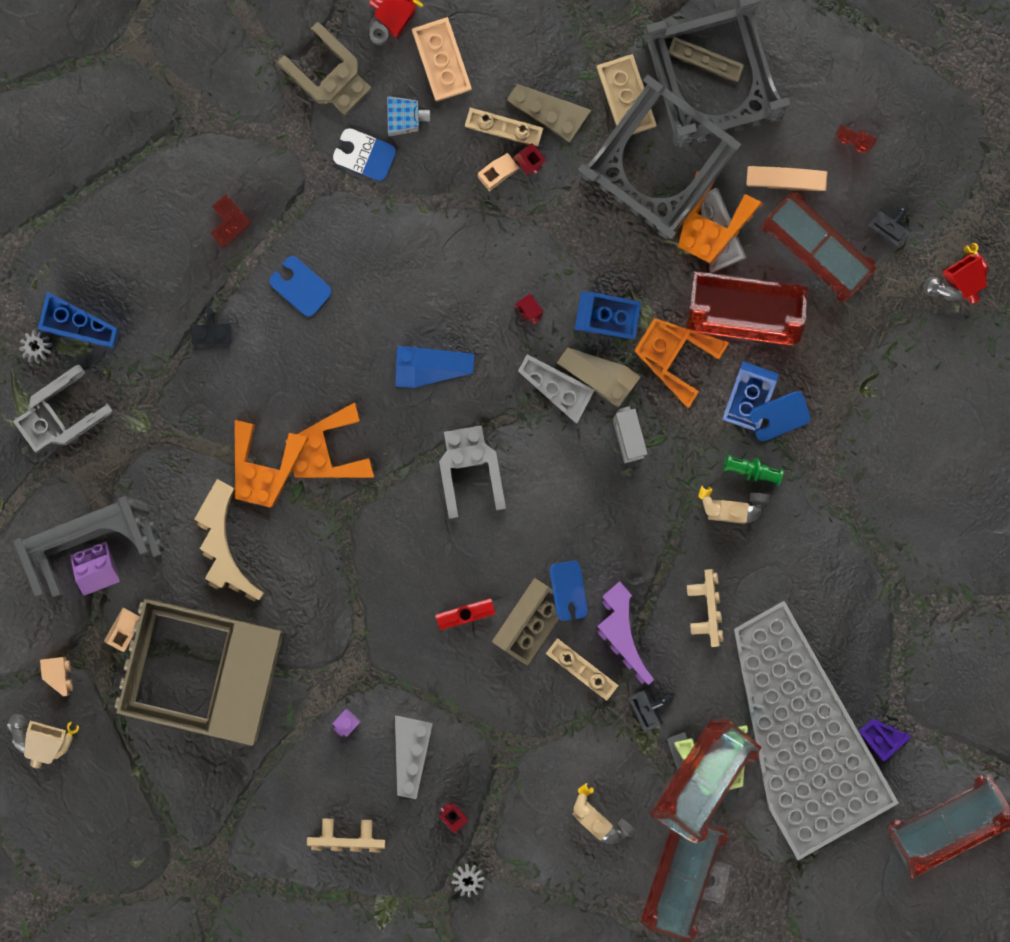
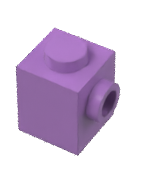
M345 709L333 722L335 726L333 729L341 737L343 735L347 737L361 721L348 709Z

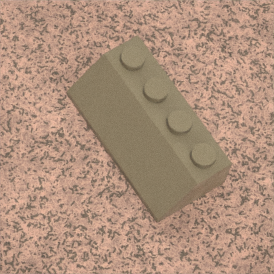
M534 578L492 640L495 645L527 666L559 620L553 590Z

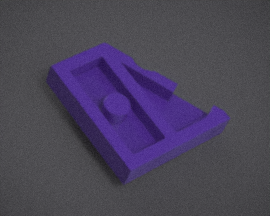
M871 719L858 731L882 761H885L911 738L909 734L902 733L891 726H886L875 719Z

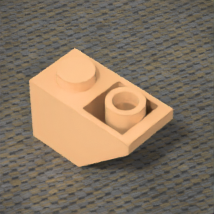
M507 153L478 173V178L490 192L520 168Z
M122 608L104 642L124 652L134 635L135 622L139 621L140 616Z
M67 657L40 660L42 679L62 696L70 695V691H73L72 680H69L68 672H71L70 661H67Z

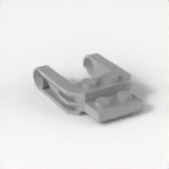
M80 365L71 368L32 395L29 411L13 421L35 453L50 443L68 445L113 412L106 403L103 408L94 414L93 412L65 430V426L50 405L46 403V401L85 374Z
M482 425L444 432L447 451L439 461L449 519L459 517L451 476L452 468L460 469L488 463L496 510L506 509L496 451L485 444Z

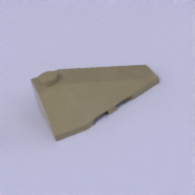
M567 348L557 362L559 366L594 389L595 392L618 408L640 379L639 375L625 365L571 348Z

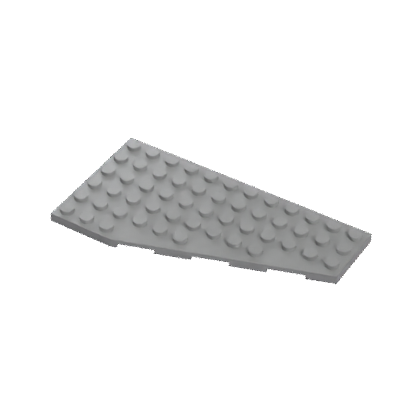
M785 601L734 628L768 808L797 860L802 859L899 804Z

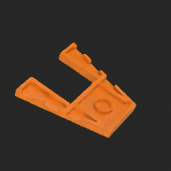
M713 183L685 219L678 244L679 248L711 264L725 250L730 240L736 237L742 226L754 216L753 213L763 205L762 202L745 194L728 228H725L698 214Z
M654 318L634 349V352L677 398L689 408L699 391L669 373L667 370L686 340L716 359L721 357L729 342Z
M355 403L296 434L309 437V440L305 443L299 459L296 460L293 466L295 478L374 477L370 459L334 468L331 465L323 431L360 422Z
M235 420V499L273 508L309 437L292 433L288 434L281 468L278 470L247 462L255 424Z

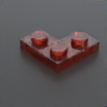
M840 125L835 133L839 141L845 144L851 143L855 146L856 150L862 153L865 151L868 153L877 141L876 138L861 130L857 134Z
M227 194L212 206L224 221L210 234L222 248H225L252 223Z

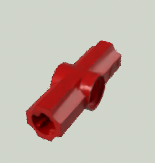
M490 598L436 614V619L441 631L495 615V611ZM463 609H468L471 612V617L468 620H463L460 617V612Z

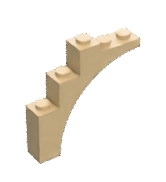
M217 479L195 517L199 527L205 530L211 528L200 547L204 551L202 555L211 560L214 557L216 558L205 579L209 581L208 585L217 590L219 587L224 588L228 582L230 583L229 588L236 592H239V590L246 592L245 597L255 602L256 599L261 600L265 593L253 586L242 575L228 547L226 518L235 489Z

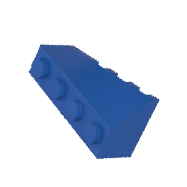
M47 292L38 325L40 331L116 349L120 335L119 329Z

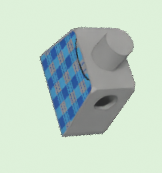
M387 97L389 136L419 131V122L430 121V110H419L418 101Z

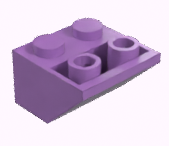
M107 542L70 555L75 581L84 596L120 582Z

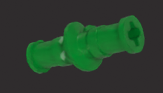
M728 454L724 461V471L730 470L746 475V481H749L751 476L754 482L757 479L775 483L777 486L782 481L783 469L776 470L766 465H760L758 458H755L751 463L744 459L734 458Z

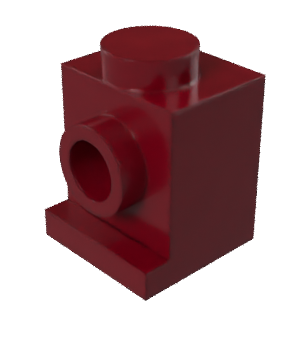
M530 143L512 158L514 161H517L527 175L531 172L535 175L543 168L541 164L546 161L533 143Z
M528 294L514 306L516 310L520 308L521 311L519 313L525 321L529 319L533 325L542 319L541 315L544 311L531 294Z
M448 802L440 809L442 813L439 814V817L453 833L457 832L469 821L454 802L451 805ZM451 812L456 813L457 817L455 819H450L449 814Z

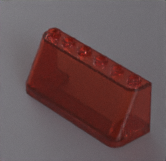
M694 271L686 327L701 333L795 345L800 342L805 327L808 287Z

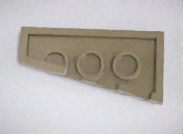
M519 84L516 85L507 99L509 103L568 142L572 141L591 112L590 109Z

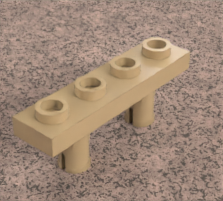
M474 108L469 109L465 123L466 128L527 145L533 143L535 147L539 146L543 132L542 127Z
M714 569L704 570V584L687 585L688 596L705 595L707 597L709 615L708 622L691 623V634L709 633L711 647L721 646L720 642H723V631H719V623H722L721 611H717V604H720V595L715 589V585L718 584V574L714 573Z
M558 638L546 652L549 657L606 701L619 686Z
M334 819L322 820V836L320 838L307 837V846L311 847V850L322 851L323 847H331V851H342V848H350L351 852H362V848L369 849V852L379 853L381 849H385L386 845L385 840H375L372 838V820H361V832L358 839L333 837Z

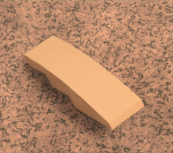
M748 166L746 185L748 187L826 191L828 172L795 168Z

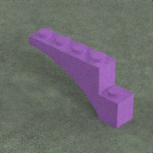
M619 581L602 596L604 599L602 601L603 605L608 610L613 609L614 612L597 626L599 628L597 633L603 640L608 639L612 643L610 648L616 655L620 653L625 658L623 663L629 669L633 667L637 672L636 678L642 684L646 682L649 685L654 679L639 658L630 630L629 600L632 595Z

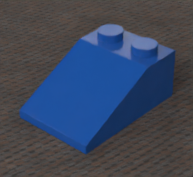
M581 292L575 330L635 340L641 302L594 292Z
M742 362L722 420L753 431L759 429L763 419L752 424L750 412L752 409L770 401L779 374Z

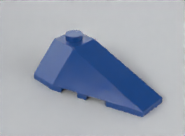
M398 346L395 386L416 388L472 374L475 354Z

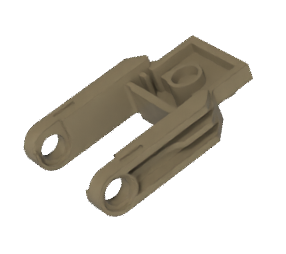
M316 22L310 29L322 39L323 43L343 63H340L321 82L319 87L304 75L286 56L283 55L277 63L318 104L332 103L342 114L346 115L372 88L358 75L357 59L319 22Z

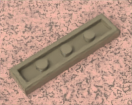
M677 37L673 38L668 51L669 56L736 84L744 68V65Z

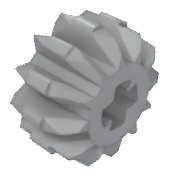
M33 330L31 333L32 337L26 333L25 337L27 340H20L22 344H25V346L19 347L20 351H25L22 357H28L29 362H33L35 359L36 363H40V357L43 360H47L44 354H51L52 351L47 348L53 346L52 343H47L50 337H43L44 333L42 331L37 335L36 331ZM33 344L39 345V350L32 348Z
M465 864V871L459 866L458 871L461 874L453 873V876L458 879L452 880V884H459L454 890L462 889L460 896H464L465 891H468V897H471L472 890L478 895L479 892L476 887L483 889L484 886L478 882L484 881L485 878L477 877L482 871L478 870L475 873L476 865H473L472 869L469 870V865ZM468 876H471V881L474 880V882L465 885V880L463 881V878H468Z

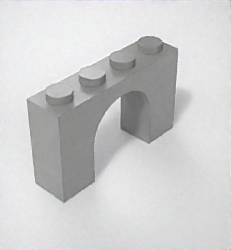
M630 406L621 408L614 416L613 423L625 464L643 459L647 455V450L636 409L631 410Z

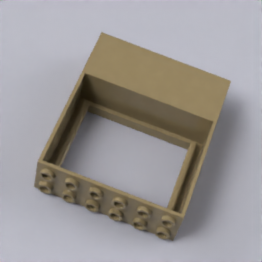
M144 599V602L140 603L138 613L141 614L140 619L135 622L133 630L136 633L135 640H131L129 646L131 656L130 659L126 660L124 670L127 671L126 676L120 682L121 696L117 697L115 703L117 714L251 746L256 745L284 631ZM156 615L227 632L207 718L135 702Z

